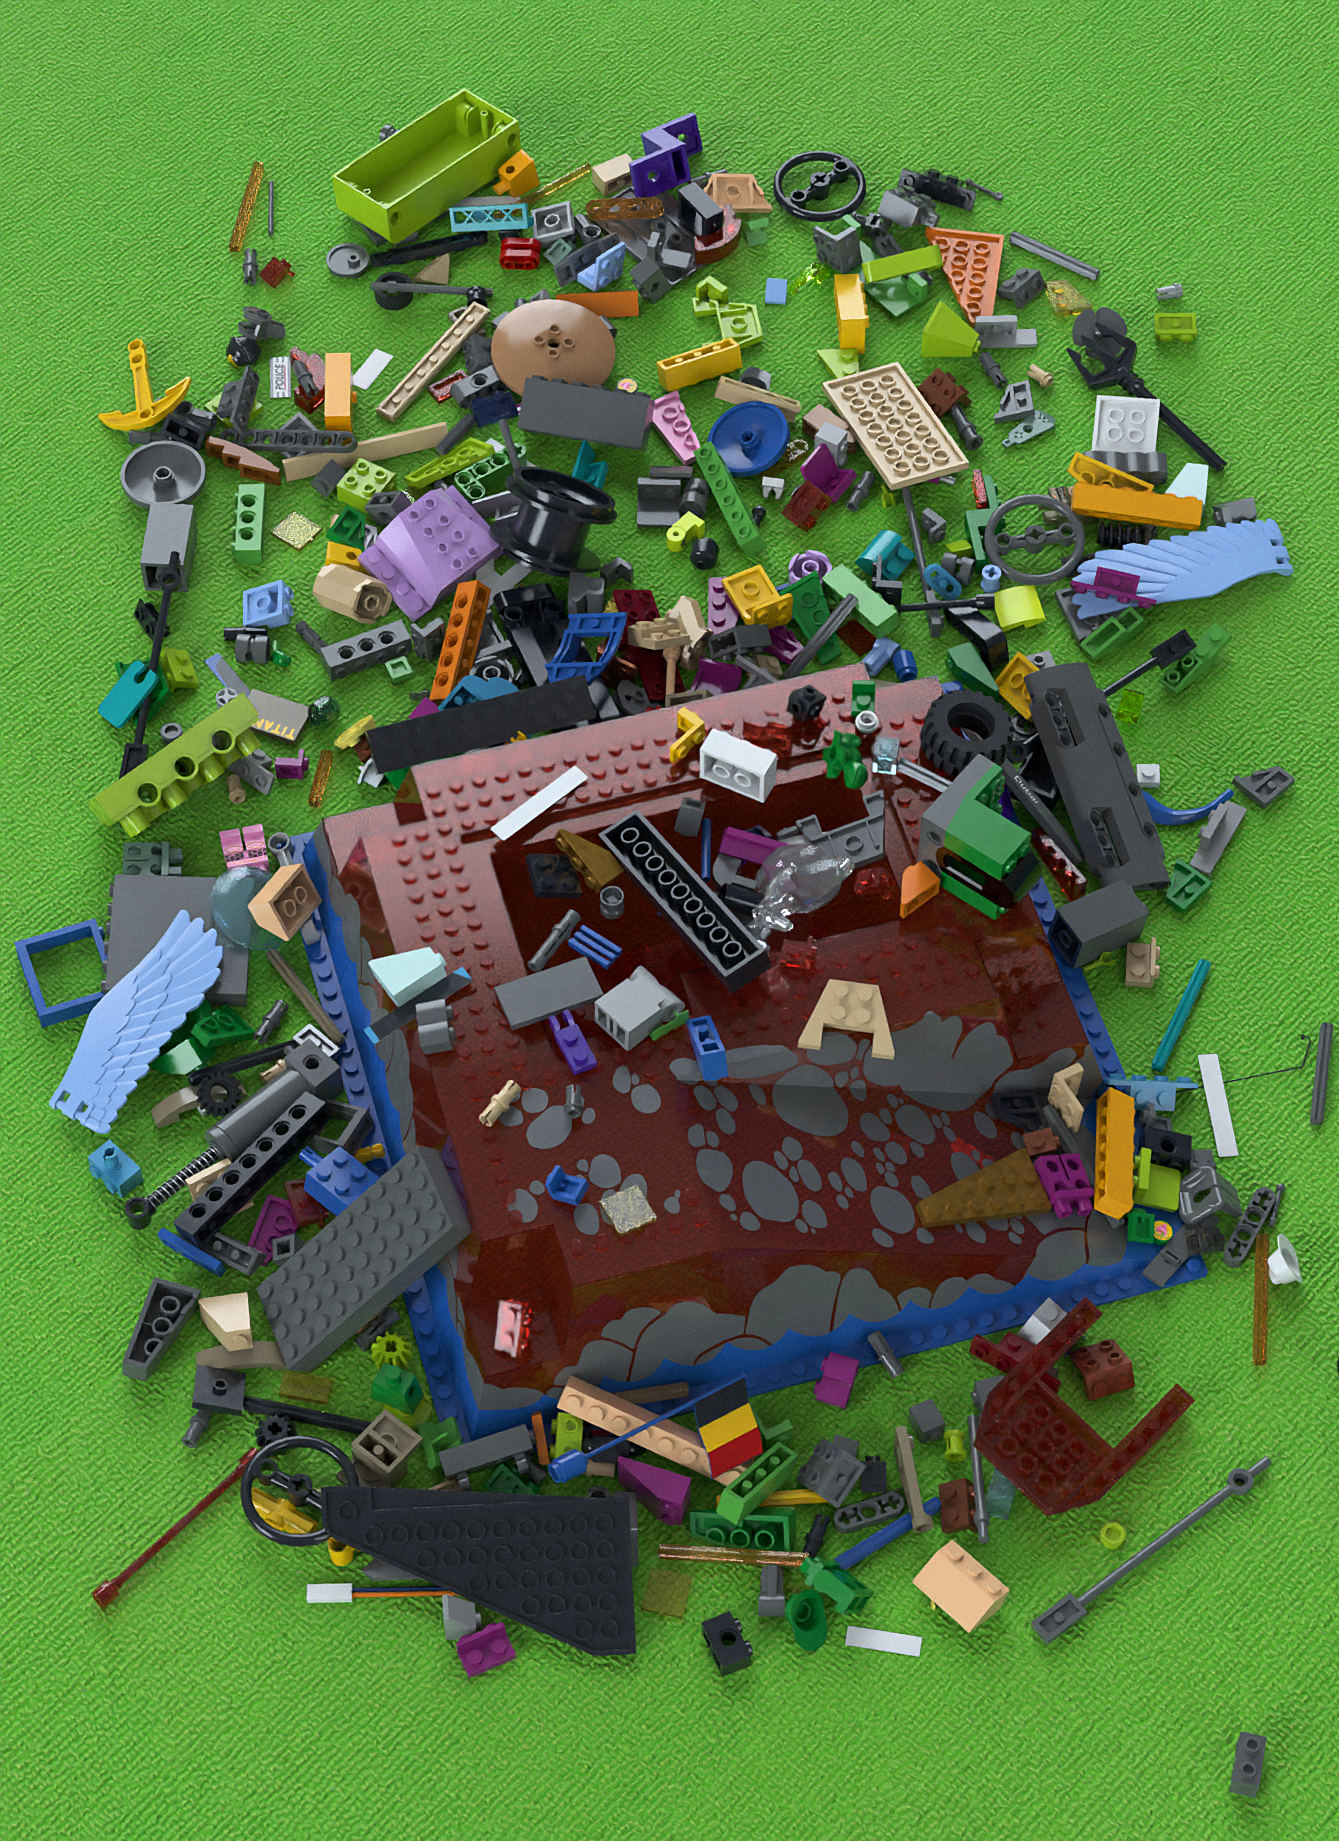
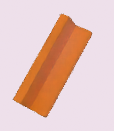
M637 290L556 294V300L576 303L589 309L597 316L604 315L609 318L639 315Z

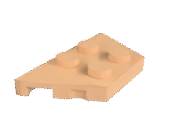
M712 173L708 185L703 190L723 212L772 213V205L768 204L764 197V192L757 185L753 174Z

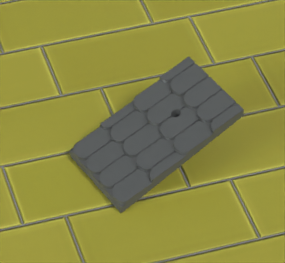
M633 184L585 215L593 225L600 228L601 233L605 236L616 232L620 242L626 244L625 251L638 263L647 256V245L652 232L660 233V242H663V248L690 253L691 260L686 271L657 265L672 287L678 285L687 277L692 276L696 271L707 266L716 258L724 255L733 246L723 238L706 248L678 219V201L673 196L664 191L639 202L636 200Z

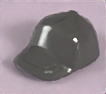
M749 367L739 378V382L767 391L770 389L771 375L759 368Z

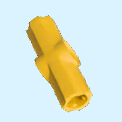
M256 1487L252 1488V1500L255 1509L265 1522L280 1531L285 1530L291 1534H306L317 1530L318 1522L297 1511L296 1507L284 1498L276 1499Z

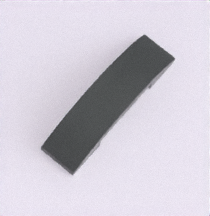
M614 232L577 249L557 263L553 270L559 286L563 287L577 279V275L596 263L597 257L621 243L618 234Z

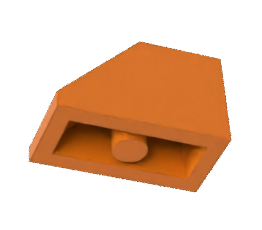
M921 861L914 866H909L903 872L900 916L902 918H905L939 893L940 878Z

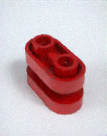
M511 237L502 240L499 264L503 268L508 270H534L539 267L540 241L534 238Z

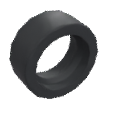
M400 272L384 273L375 281L386 283L387 281H396V283L412 284L411 279L406 274ZM374 290L377 304L387 310L403 309L413 300V292H403L399 295L389 296L380 290Z

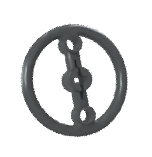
M1026 494L1006 501L993 512L985 529L984 542L988 558L993 565L1000 568L1001 573L1005 577L1022 584L1045 585L1064 578L1078 565L1084 552L1085 532L1077 514L1064 502L1047 495ZM1025 505L1050 507L1061 513L1070 522V524H1062L1056 530L1045 531L1039 525H1032L1022 535L1010 536L1008 533L994 535L997 524L1005 514ZM1068 533L1071 536H1064L1063 534ZM999 543H1006L1007 545L1002 546ZM1059 543L1062 546H1070L1075 543L1070 559L1059 569L1046 574L1032 575L1019 572L1008 566L1000 558V556L1009 554L1012 549L1025 548L1027 552L1037 554L1047 544Z

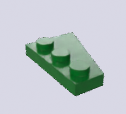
M225 1003L220 1010H215L210 1017H205L195 1024L191 1033L198 1039L201 1045L210 1047L250 1040L253 1038L255 1031Z

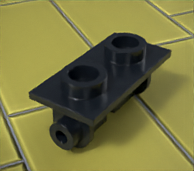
M140 598L134 611V616L154 642L159 613L152 603H144ZM167 624L165 627L164 637H167L170 634V628Z

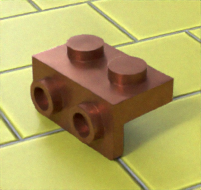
M966 1477L940 1484L939 1498L941 1502L942 1532L948 1535L970 1529L974 1533H978V1527L974 1523V1514L976 1513L974 1484Z

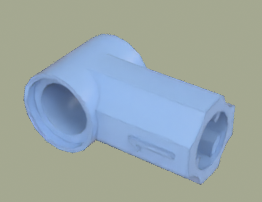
M886 636L880 640L876 639L872 650L860 662V668H862L866 675L870 677L876 676L888 661L892 662V656L901 650V645Z

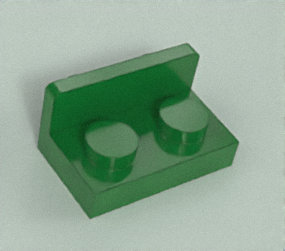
M501 1463L483 1485L489 1493L541 1495L539 1493L541 1488L533 1481L529 1480L528 1482L522 1477L523 1474L520 1475L515 1464L510 1466Z

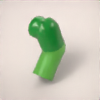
M271 641L270 661L278 666L288 667L291 663V657L281 651L280 641Z

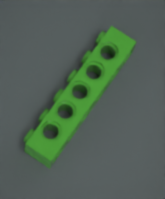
M710 441L693 451L742 550L750 558L766 548L767 545L719 450Z

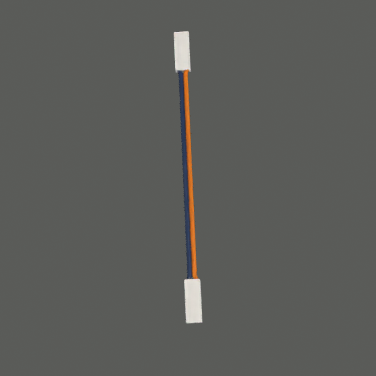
M352 1583L307 1584V1603L352 1602L353 1598L458 1595L440 1586L356 1588L352 1586Z

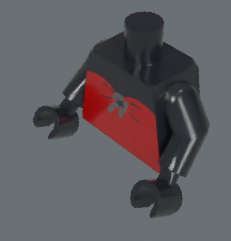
M583 1420L581 1451L587 1454L620 1436L607 1430L589 1429L590 1422ZM626 1439L591 1457V1460L593 1462L617 1463L619 1456L634 1460L636 1457L642 1456L646 1448Z

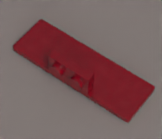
M614 590L612 594L618 612H626L628 614L622 639L618 647L620 657L637 666V673L639 672L650 702L666 701L667 661L663 657V649L652 650L628 644V627L636 625V622L639 621L654 622V619L661 618L652 591ZM676 663L675 693L686 692Z

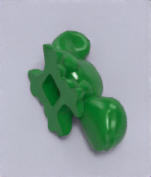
M834 730L831 746L829 748L823 747L822 760L827 763L826 777L835 779L840 771H843L845 785L850 789L863 787L868 778L867 767L862 763L860 752L857 749L862 743L858 736Z

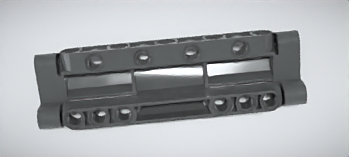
M1067 663L1028 674L1024 678V682L1030 698H1032L1029 709L1091 874L1099 879L1101 888L1122 879L1133 890H1159L1167 887L1171 881L1163 862L1165 852L1105 694L1101 688L1096 687L1088 664ZM1056 693L1058 694L1059 699H1060V701H1061L1062 707H1063V709H1064L1065 715H1066V717H1067L1068 723H1069V725H1070V728H1071V731H1072V733H1073V736H1074V739H1075V741H1076L1077 746H1075L1074 740H1073V738H1072L1071 732H1070L1069 727H1068V725H1067L1066 719H1065V717H1064V714H1063V711H1062V709H1061V706H1060V703H1059V701H1058V698H1057ZM1101 812H1102L1103 815H1104L1105 821H1106V823H1107V826H1108V829H1109V831H1110L1111 837H1112V839H1113L1114 845H1115L1116 850H1117V852H1118V855H1119V858H1120V860H1121L1122 866L1120 865V862H1119V860H1118L1117 854H1116V852H1115L1114 846H1113V844H1112L1111 838H1110L1109 833H1108V831H1107V828H1106V825H1105V823H1104V820H1103V817H1102V815H1101Z

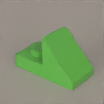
M768 217L738 223L749 246L767 242L768 239L764 226L769 225Z

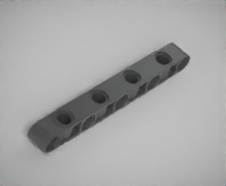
M598 316L606 324L614 339L618 332L606 316ZM550 343L549 347L557 348L559 347V345L556 343ZM491 365L456 382L451 386L449 393L460 408L466 409L499 395L510 388L501 380L494 366Z

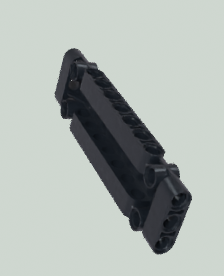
M540 583L497 593L493 597V603L503 622L502 629L507 634V639L512 645V652L529 687L532 688L550 683L545 663H550L555 657L564 631L568 629L570 622L563 613L564 603L557 599L549 583ZM583 640L573 663L593 662ZM601 676L588 686L596 718L551 729L555 741L561 743L564 749L583 741L602 740L615 743L628 752L633 750L626 739L627 729L622 726L621 716Z

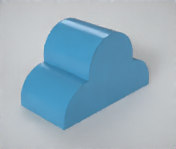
M467 675L437 709L444 711L519 690L511 682L500 677H493L486 682L480 677ZM532 735L526 736L528 740L532 737ZM505 742L490 745L488 747L493 748L498 752Z

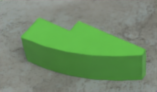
M1129 606L1116 618L1111 616L1079 645L1093 659H1097L1122 646L1147 626L1145 620Z

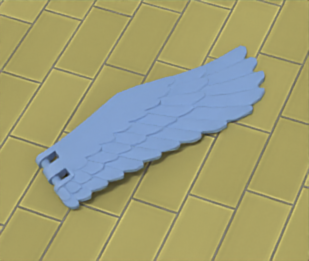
M1269 518L1266 523L1256 519L1255 523L1244 520L1240 524L1227 522L1225 527L1207 526L1206 532L1192 531L1188 536L1175 535L1170 537V541L1152 539L1148 545L1126 544L1123 545V551L1112 549L1095 553V559L1085 561L1077 568L1081 575L1073 578V581L1093 585L1098 566L1139 575L1140 580L1136 595L1157 600L1156 604L1211 597L1253 576L1271 572L1289 576L1294 570L1288 562L1290 558L1287 548L1283 546L1284 538L1278 525ZM1091 592L1086 594L1076 593L1072 598L1073 604L1082 606L1077 612V617L1080 620L1127 609L1129 606L1132 608L1138 607V603L1129 602V604H1122L1116 602L1117 598L1109 596L1108 599L1097 598L1095 593Z
M180 910L155 948L150 951L136 968L114 986L90 1012L70 1066L50 1099V1107L62 1110L64 1115L73 1120L78 1119L81 1125L88 1127L96 1133L107 1134L111 1131L109 1124L118 1118L117 1111L128 1101L126 1096L137 1088L136 1081L146 1076L149 1072L150 1067L148 1064L159 1057L161 1053L159 1048L171 1040L173 1036L171 1032L181 1028L186 1023V1014L197 1009L205 1000L204 993L213 987L221 976L218 966L224 957V948L221 945L216 946L218 935L215 929L212 928L204 933L205 923L201 917L195 918L191 923L189 913L186 910ZM65 1093L70 1095L66 1102L63 1100ZM84 1104L88 1106L85 1112L82 1111Z

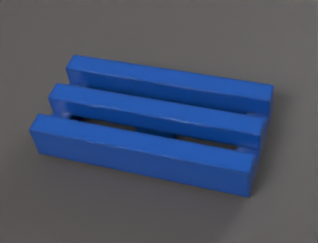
M584 925L581 926L579 932L577 931L574 934V938H570L568 941V946L606 970L622 954L621 948ZM579 941H581V942H583L584 944H586V945H588L589 947H591L592 950H590V949H588L587 947H585L584 945L580 944ZM595 952L602 954L603 956L607 957L609 960L607 961L606 959H604L603 957L599 956V955L596 954Z

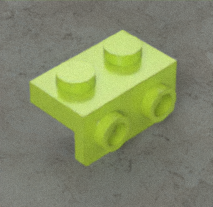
M1196 313L1154 314V339H1160L1161 342H1170L1172 339L1190 342L1196 339L1198 329H1196Z
M164 648L159 660L162 663L171 692L173 693L176 687L196 689L199 681L188 651Z
M558 1412L556 1419L551 1420L550 1434H555L554 1444L549 1446V1459L553 1460L572 1449L581 1451L583 1419L570 1413Z

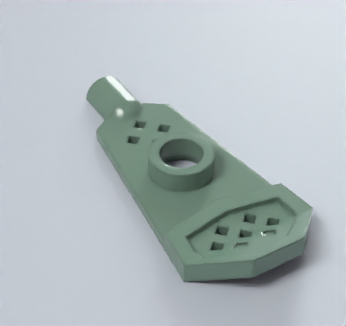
M1035 410L1034 416L1027 417L1008 433L1009 438L1004 440L1002 445L1005 448L1012 444L1020 445L1045 431L1048 432L1054 429L1055 419L1049 413ZM1025 430H1030V431H1032V432H1031V433H1026V432H1024V431H1025Z

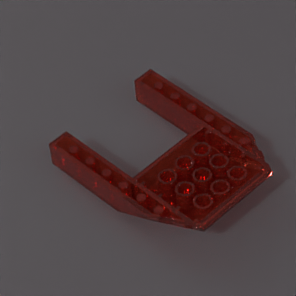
M1086 1297L987 1394L973 1446L1046 1517L1098 1502L1196 1401L1177 1383L1113 1449L1041 1380L1103 1315Z

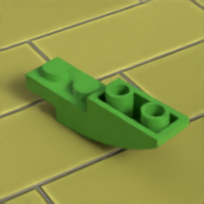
M1214 623L1196 643L1197 647L1175 661L1158 679V682L1174 694L1182 691L1218 659L1219 652L1231 641L1232 635Z

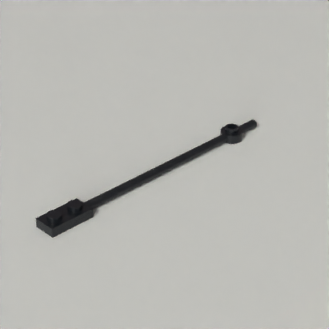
M176 551L171 552L168 570L161 573L158 578L163 596L148 672L151 670L155 674L157 672L172 593L178 591L181 587V579L176 572L180 554ZM153 690L141 704L134 743H126L119 779L147 760L149 747L143 744Z
M1184 628L1149 652L1152 656L1150 660L1103 690L1105 697L1108 698L1156 665L1161 670L1165 669L1197 647L1196 643ZM1036 733L1024 742L1012 741L1006 756L1008 761L1014 765L1022 763L1028 755V749L1041 742L1039 734ZM1011 751L1016 752L1017 757L1013 756Z

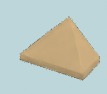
M445 254L434 259L411 279L412 283L448 285L449 255Z

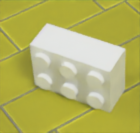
M712 729L700 748V777L764 803L776 783L777 754L768 749L752 745L746 740L730 736L726 732Z

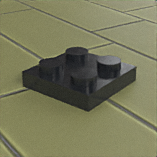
M527 855L525 861L535 898L579 899L581 897L582 889L577 871L572 866L568 855Z

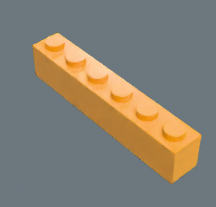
M1081 481L1075 483L1072 489L1070 508L1077 515L1197 531L1201 523L1203 500H1197L1193 496L1176 497L1172 493L1160 495L1155 494L1151 490L1138 492L1129 487L1117 489L1108 484L1095 486L1091 485L1090 482Z
M1110 1087L1097 1100L1094 1209L1119 1220L1125 1213L1130 1212L1134 1204L1132 1189L1134 1187L1133 1152L1135 1146L1133 1144V1135L1135 1132V1109L1133 1097Z

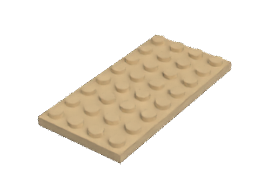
M898 362L822 383L823 392L841 418L849 425V430L853 433L891 491L969 468V461Z

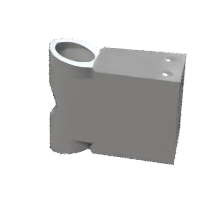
M640 965L633 972L630 979L627 978L595 1001L594 1021L624 1049L629 1051L660 1027L662 1022L676 1018L674 1010L681 1014L685 1004L670 990L660 985L657 979Z

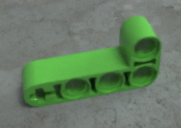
M514 443L521 467L527 466L526 447L523 444ZM503 448L455 475V488L471 506L473 501L486 497V489L505 480L507 476L513 475L514 470L507 448Z

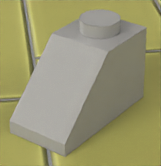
M1048 1297L1021 1328L1017 1336L1040 1348L1056 1327L1065 1319L1067 1313Z
M442 1595L446 1640L460 1639L466 1634L477 1633V1628H482L481 1612L475 1611V1603L451 1595Z

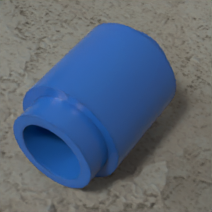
M904 649L897 651L892 656L896 676L901 682L910 683L917 678L918 673L913 653Z

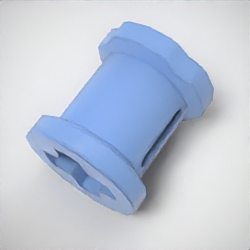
M995 565L985 566L982 570L984 579L981 581V588L986 593L996 592L1000 588L998 580L1001 577V570Z

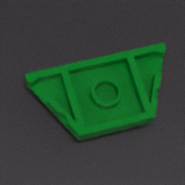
M150 658L147 660H132V663L140 661L147 666L145 671L138 676L137 684L144 681L148 672ZM160 660L156 672L159 680L153 689L147 723L172 696ZM121 661L114 663L119 679L132 663L123 664ZM140 707L132 716L136 727L138 723Z

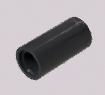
M724 883L721 886L717 896L728 909L762 920L767 916L771 904L769 896L728 883Z

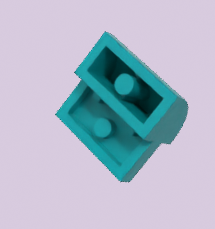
M883 530L875 536L854 563L871 576L873 562H877L878 555H882L881 579L895 581L915 557V554L900 542L902 539L900 535L889 530Z

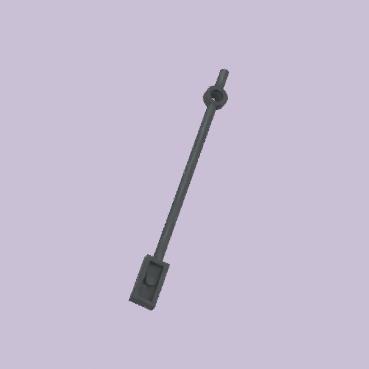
M909 485L902 487V493L925 597L924 603H936V601H940L939 598H935L934 590L931 589L923 578L927 565ZM939 609L926 611L931 638L940 637V629L944 628L943 615H939Z
M1265 1456L1248 1470L1243 1468L1232 1470L1228 1475L1227 1485L1080 1597L1076 1599L1069 1593L1031 1622L1033 1630L1049 1645L1087 1615L1084 1606L1230 1495H1245L1249 1493L1253 1485V1478L1271 1465L1269 1458ZM1235 1482H1242L1243 1486H1237Z

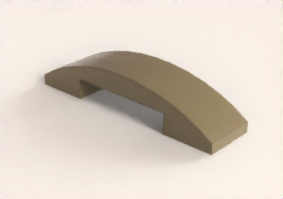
M234 1079L235 1082L239 1081L240 1086H238V1088L242 1089V1093L240 1094V1097H242L241 1099L247 1098V1093L242 1085L241 1080ZM190 1085L169 1095L150 1110L157 1128L180 1121L178 1113L202 1106L201 1103L197 1104L196 1101L198 1099V1096H196V1091L199 1089L197 1088L198 1085ZM214 1086L211 1089V1097L214 1101L222 1098L225 1102L227 1092L221 1086Z
M253 1341V1348L228 1351L223 1345L196 1353V1364L226 1370L271 1366L272 1371L288 1369L278 1342Z

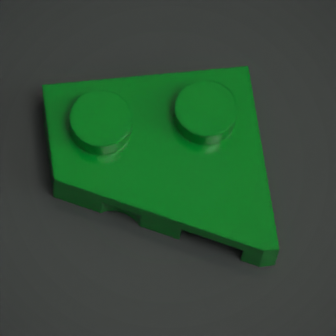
M347 505L328 530L326 538L338 544L360 549L363 553L365 551V515Z
M1178 858L1175 862L1165 902L1181 914H1184L1212 887L1213 882Z

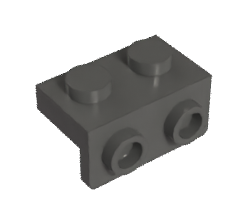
M1021 268L996 291L999 298L1014 299L1016 307L1022 309L1046 286L1040 270Z
M472 334L464 342L462 351L465 357V367L467 368L468 376L493 365L491 357L492 339Z

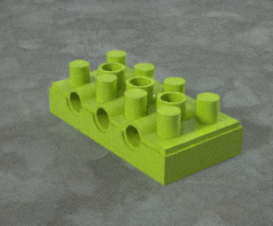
M244 692L240 693L92 798L87 804L102 825L105 823L109 827L118 821L130 838L136 836L150 826L152 820L165 811L168 812L189 798L187 795L201 785L205 786L223 774L225 772L224 769L238 759L241 760L262 746L249 728L260 720L257 716L259 713ZM212 737L220 740L222 744L221 750L213 746ZM175 763H180L184 766L186 770L185 777L180 776L176 772ZM138 789H144L148 793V803H144L139 799Z

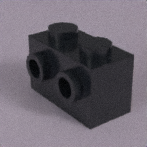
M177 411L168 413L160 433L166 435L172 441H179L199 451L205 448V440L207 436H210L212 428Z

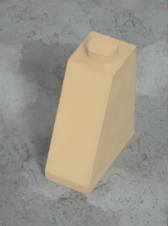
M247 1292L198 1299L202 1322L228 1351L253 1348L251 1314Z

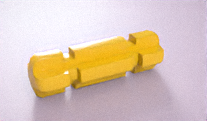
M379 1143L372 1145V1148L370 1146L360 1148L354 1155V1158L360 1163L374 1160V1157L376 1159L382 1158L386 1155L385 1147Z

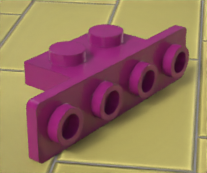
M1100 566L1097 567L1093 585L1071 580L1070 587L1074 588L1076 593L1086 594L1091 592L1095 593V597L1101 599H1108L1109 596L1117 598L1116 602L1122 604H1129V602L1138 603V607L1144 609L1155 607L1157 602L1155 599L1136 595L1140 580L1139 575Z

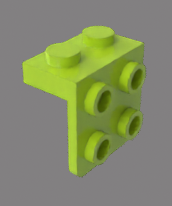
M1142 1147L1139 1154L1133 1156L1134 1187L1132 1189V1199L1134 1203L1175 1212L1179 1204L1180 1171L1151 1164V1149Z

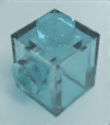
M876 736L872 764L873 772L896 774L899 738Z

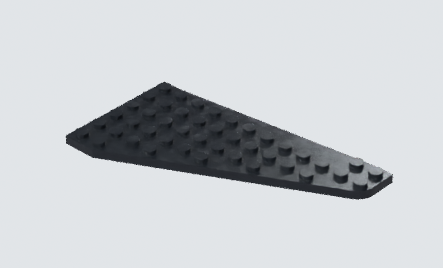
M363 1486L321 1487L322 1524L325 1531L333 1539L593 1656L637 1654L629 1497L594 1498Z

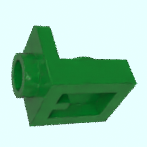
M854 680L852 682L851 717H857L863 711L875 713V681Z
M1133 1208L1131 1212L1123 1215L1124 1220H1128L1127 1242L1154 1243L1155 1214H1148L1145 1209Z

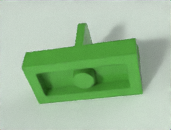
M452 1416L438 1425L426 1421L418 1425L420 1436L423 1438L422 1444L429 1469L443 1474L445 1472L438 1452L463 1445L457 1420Z

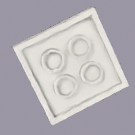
M1097 395L1092 451L1101 453L1110 451L1122 453L1142 452L1145 454L1155 452L1160 399Z

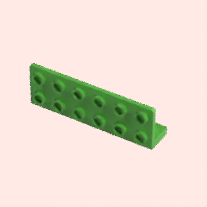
M849 214L843 216L841 232L849 227L856 229L863 263L880 259L879 255L860 240L861 225ZM861 264L846 273L859 274L860 282L864 283V292L895 319L927 300L928 283L915 271L908 275V281L901 276L873 284H866Z

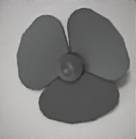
M1106 307L1099 308L1096 314L1091 309L1083 310L1075 319L1072 328L1073 342L1077 346H1084L1085 344L1081 339V335H1084L1094 340L1097 347L1115 356L1120 353L1122 346L1112 337L1103 338L1096 328L1095 322L1125 336L1128 329L1124 319L1116 311ZM1085 347V352L1089 357L1098 359L1095 353L1088 351L1087 347Z

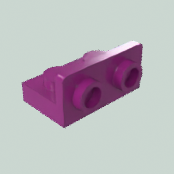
M503 1622L498 1624L491 1623L478 1633H469L462 1636L455 1643L457 1655L469 1679L516 1658V1653L505 1632Z

